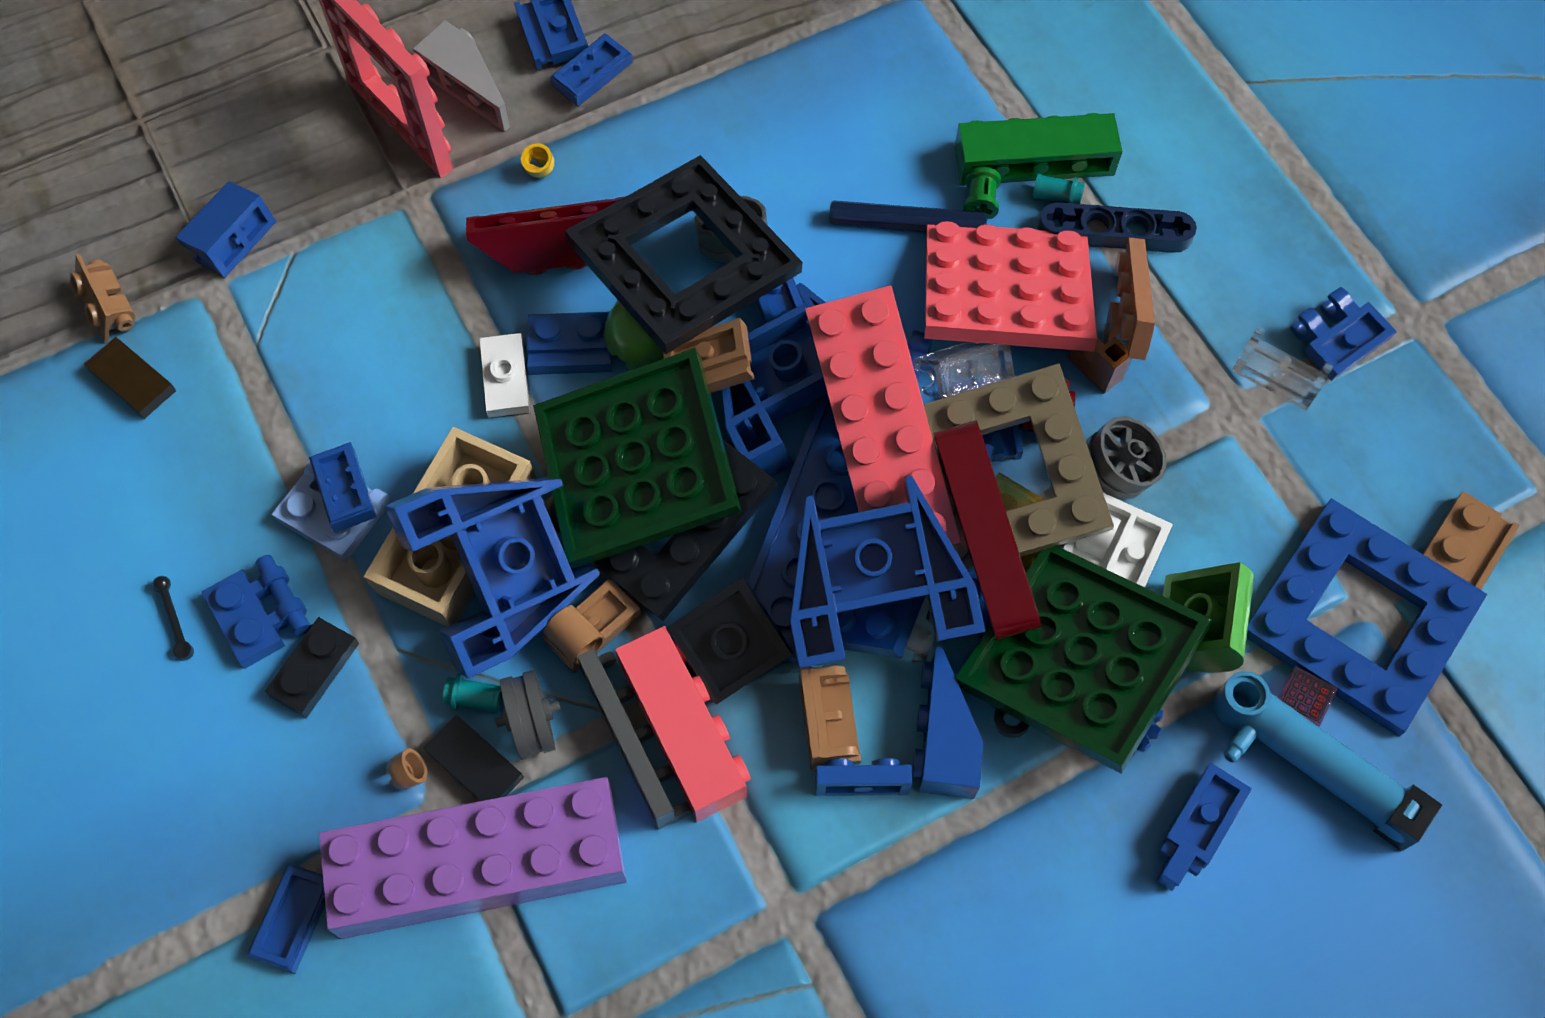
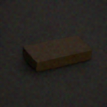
M117 337L113 338L84 363L89 372L144 419L176 392L174 386Z

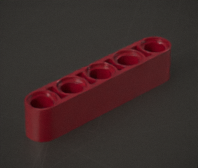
M977 420L933 433L996 640L1041 628L1036 604Z

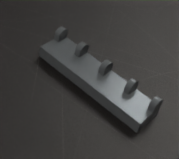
M593 648L578 655L579 665L584 678L658 830L689 815L692 810L688 802L681 803L672 808L661 785L662 782L674 775L670 766L667 765L654 771L641 745L642 742L654 735L651 727L647 725L634 731L622 706V703L634 697L631 687L626 686L615 691L604 670L617 662L614 653L611 651L597 656Z

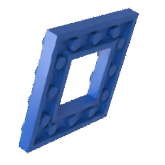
M1331 498L1250 619L1247 639L1296 671H1302L1331 686L1333 695L1400 737L1407 731L1488 594ZM1344 561L1421 609L1385 669L1307 620Z

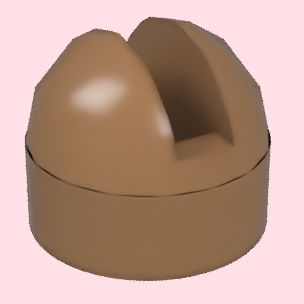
M411 748L394 755L388 761L385 769L386 774H390L392 778L389 781L390 785L397 789H411L423 783L427 778V767L423 758L417 751Z

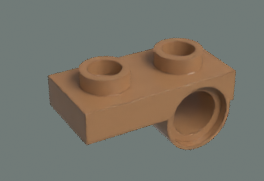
M609 578L576 608L570 605L555 614L544 629L543 640L569 669L576 673L580 669L578 655L593 648L598 653L641 615V611Z

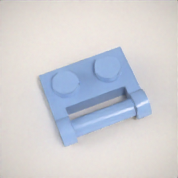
M309 460L304 474L278 505L272 516L276 522L342 561L347 562L385 512V506L390 503V495L378 488L374 490L368 488L377 518L334 533L329 524L321 495L315 491L318 486Z

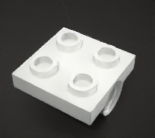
M1103 493L1114 524L1113 530L1066 543L1063 549L1145 587L1173 524Z

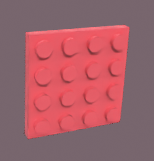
M953 222L927 225L925 241L924 339L1094 352L1097 342L1088 237L1080 236L1074 231L1067 230L1059 234H1053L1046 230H1036L1028 227L1019 229L986 224L978 228L959 227Z

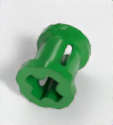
M976 167L966 173L965 184L968 187V198L964 201L963 210L985 212L987 219H992L998 214L999 204L996 202V189L1001 183L999 172L989 167Z

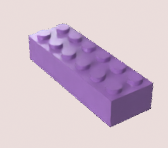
M608 777L319 832L327 928L341 939L627 883L613 794Z

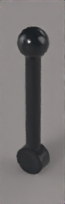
M158 576L153 581V588L161 595L176 641L173 653L180 660H188L193 656L194 648L184 639L169 593L171 581L166 576Z

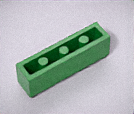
M1089 113L1086 115L1062 117L1053 115L1046 118H1011L1008 120L985 122L976 120L969 123H959L954 146L960 186L966 185V173L976 167L995 169L1001 176V183L1036 181L1038 173L1060 179L1114 176L1123 152L1115 113Z

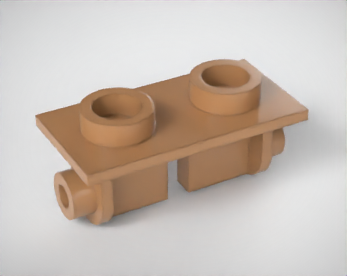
M76 255L75 272L70 273V284L76 297L83 298L85 302V315L89 326L97 328L104 343L109 342V330L128 331L132 329L136 316L124 293L108 296L121 293V286L111 266L100 259L93 260L88 265H85L81 255Z

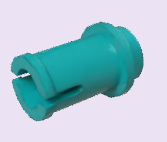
M1038 173L1033 191V199L1081 204L1085 183L1078 182L1076 177L1071 181L1044 176Z
M457 674L456 678L447 677L442 703L450 705L451 710H457L460 706L490 711L495 714L499 712L502 702L500 684L494 685L464 680V676L461 674Z

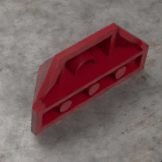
M624 197L487 216L467 217L466 238L469 243L514 273L525 272L528 275H539L552 268L582 269L587 265L566 242L565 230Z

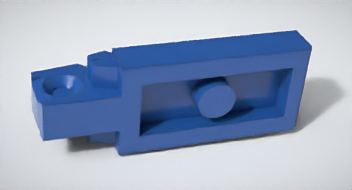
M1210 763L1205 768L1162 841L1164 844L1159 853L1167 857L1168 860L1155 881L1173 891L1175 886L1178 887L1187 871L1194 876L1199 875L1202 868L1204 869L1210 863L1252 788L1213 763Z

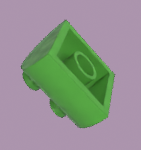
M1237 562L1165 576L1164 597L1211 619L1209 631L1185 670L1221 673L1236 670L1243 665L1254 584L1253 572L1243 563Z

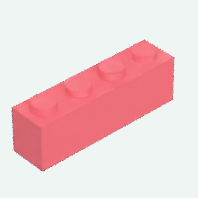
M663 626L616 648L618 663L692 810L696 822L747 798L745 782L751 780L748 769L739 754L734 757L731 756L725 744L726 741L730 740V736L719 714L711 717L704 703L710 700L707 689L700 676L691 678L684 664L688 661L674 639L669 635L666 627Z

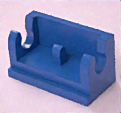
M228 181L175 238L181 246L196 253L192 257L193 260L225 279L277 221L260 195Z

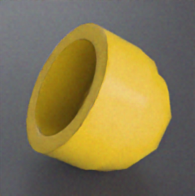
M534 143L523 150L521 163L530 176L542 179L551 174L554 168V157L546 145ZM533 159L544 166L541 168L530 162Z

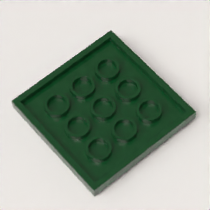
M696 348L533 405L549 478L561 479L563 486L552 490L565 555L571 567L577 568L742 512L703 363Z
M1058 546L1042 550L1026 572L1040 618L1041 628L996 640L991 625L955 679L960 689L1122 774L1209 631L1211 619Z

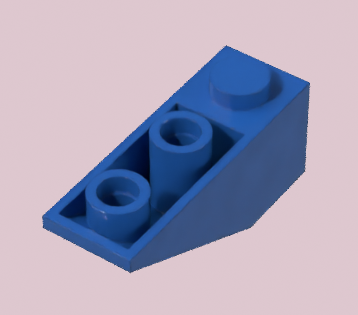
M936 647L931 662L924 661L922 667L921 688L929 690L927 705L919 704L916 732L924 733L923 749L915 748L912 777H920L919 792L974 799L980 788L983 740L959 684L955 679L944 649Z

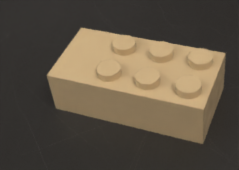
M452 427L413 494L431 487L537 479L529 460ZM393 527L363 576L376 594L446 627L458 622L475 592L451 535L416 551H410L402 548Z

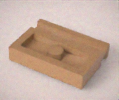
M741 318L711 327L668 354L663 352L664 358L696 348L701 356L710 393L754 379V374L750 368L752 360L747 325Z
M1462 491L1453 502L1422 554L1481 590L1520 525L1516 522L1510 524L1500 518L1502 516L1501 513Z

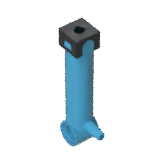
M1248 671L1235 673L1216 692L1213 699V710L1216 717L1223 724L1231 728H1239L1229 741L1228 748L1224 752V758L1231 763L1237 762L1239 757L1245 754L1256 738L1377 826L1373 832L1401 852L1420 841L1442 807L1440 802L1414 784L1406 789L1273 695L1267 682L1261 676ZM1233 692L1244 695L1249 701L1250 708L1240 706L1234 700Z

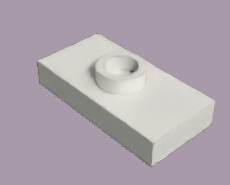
M516 333L480 338L485 404L488 418L530 413L522 334Z

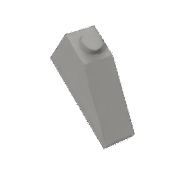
M444 20L413 48L414 53H417L424 60L430 71L427 79L506 132L510 125L505 103L476 46L474 38L465 29H458Z

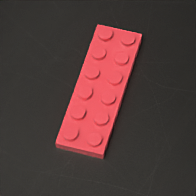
M889 285L805 308L859 512L908 503L904 480L905 477L913 476L952 545L960 544V537L892 286Z

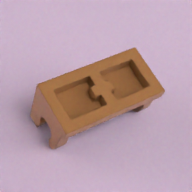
M844 666L809 669V667L800 668L799 687L810 769L815 770L817 766H825V762L831 759H848L853 761V765L861 764L849 673H846Z

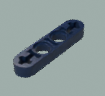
M1051 203L1042 210L1037 227L1038 230H1046L1053 234H1059L1067 230L1074 231L1080 236L1088 237V246L1126 249L1128 238L1130 237L1145 239L1147 251L1174 253L1186 250L1191 245L1197 230L1194 219L1180 211L1073 203ZM1052 219H1058L1062 227H1055ZM1074 220H1079L1077 229H1074L1076 223ZM1090 220H1100L1107 226V230L1100 233L1093 232L1087 227L1086 223ZM1133 222L1140 223L1146 228L1147 233L1140 236L1133 235L1127 230L1126 225ZM1156 226H1159L1157 233H1160L1159 235H1154ZM1171 228H1178V233L1182 236H1176L1175 231Z

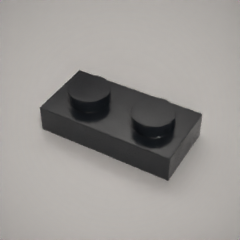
M318 617L267 687L265 693L270 698L307 719L357 648L359 642L354 636Z

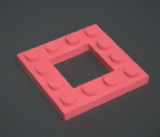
M319 0L348 84L440 178L451 172L453 167L449 153L452 149L443 136L442 129L445 127V124L435 108V103L438 100L428 83L427 77L430 75V71L424 60L417 53L411 55L405 49L398 34L392 28L386 30L380 24L376 13L367 3L361 5L357 0ZM371 56L394 79L396 87L393 84L387 86L382 81L378 70L371 62Z

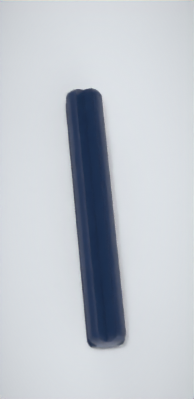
M834 200L830 204L829 221L831 224L926 231L927 225H938L941 222H953L959 227L978 228L981 225L987 224V215L985 212Z

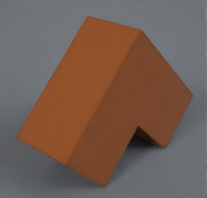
M1114 336L1106 344L1097 338L1094 352L1071 350L1068 359L1105 394L1123 380L1132 358H1128L1127 347Z

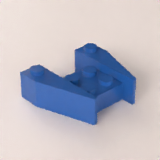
M803 283L796 285L803 302L802 305L748 333L752 360L750 368L754 374V379L722 389L726 430L736 449L770 476L794 464L773 423L828 394L805 309L826 302Z
M913 476L905 477L904 480L908 503L818 520L814 496L806 497L790 620L799 668L846 659L838 613L927 596L936 642L985 632L976 585Z
M538 478L431 487L385 506L401 546L404 549L416 551L451 535L482 611L439 630V633L456 672L468 679L511 659L547 625L555 614L565 608L600 575L597 568L586 565L571 569L541 495L563 486L561 479Z

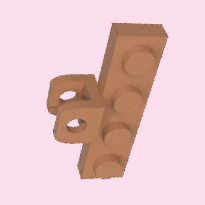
M1129 237L1126 251L1118 252L1115 264V276L1119 277L1116 295L1121 297L1120 303L1110 302L1103 340L1104 344H1106L1114 336L1117 338L1118 333H1120V340L1127 342L1128 358L1146 360L1155 325L1145 239Z

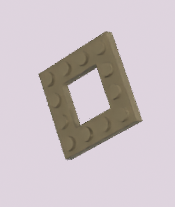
M1060 363L924 404L961 541L960 544L953 547L968 572L974 570L933 433L977 420L982 435L1031 421L1055 497L1006 511L1020 557L1113 530L1114 524Z

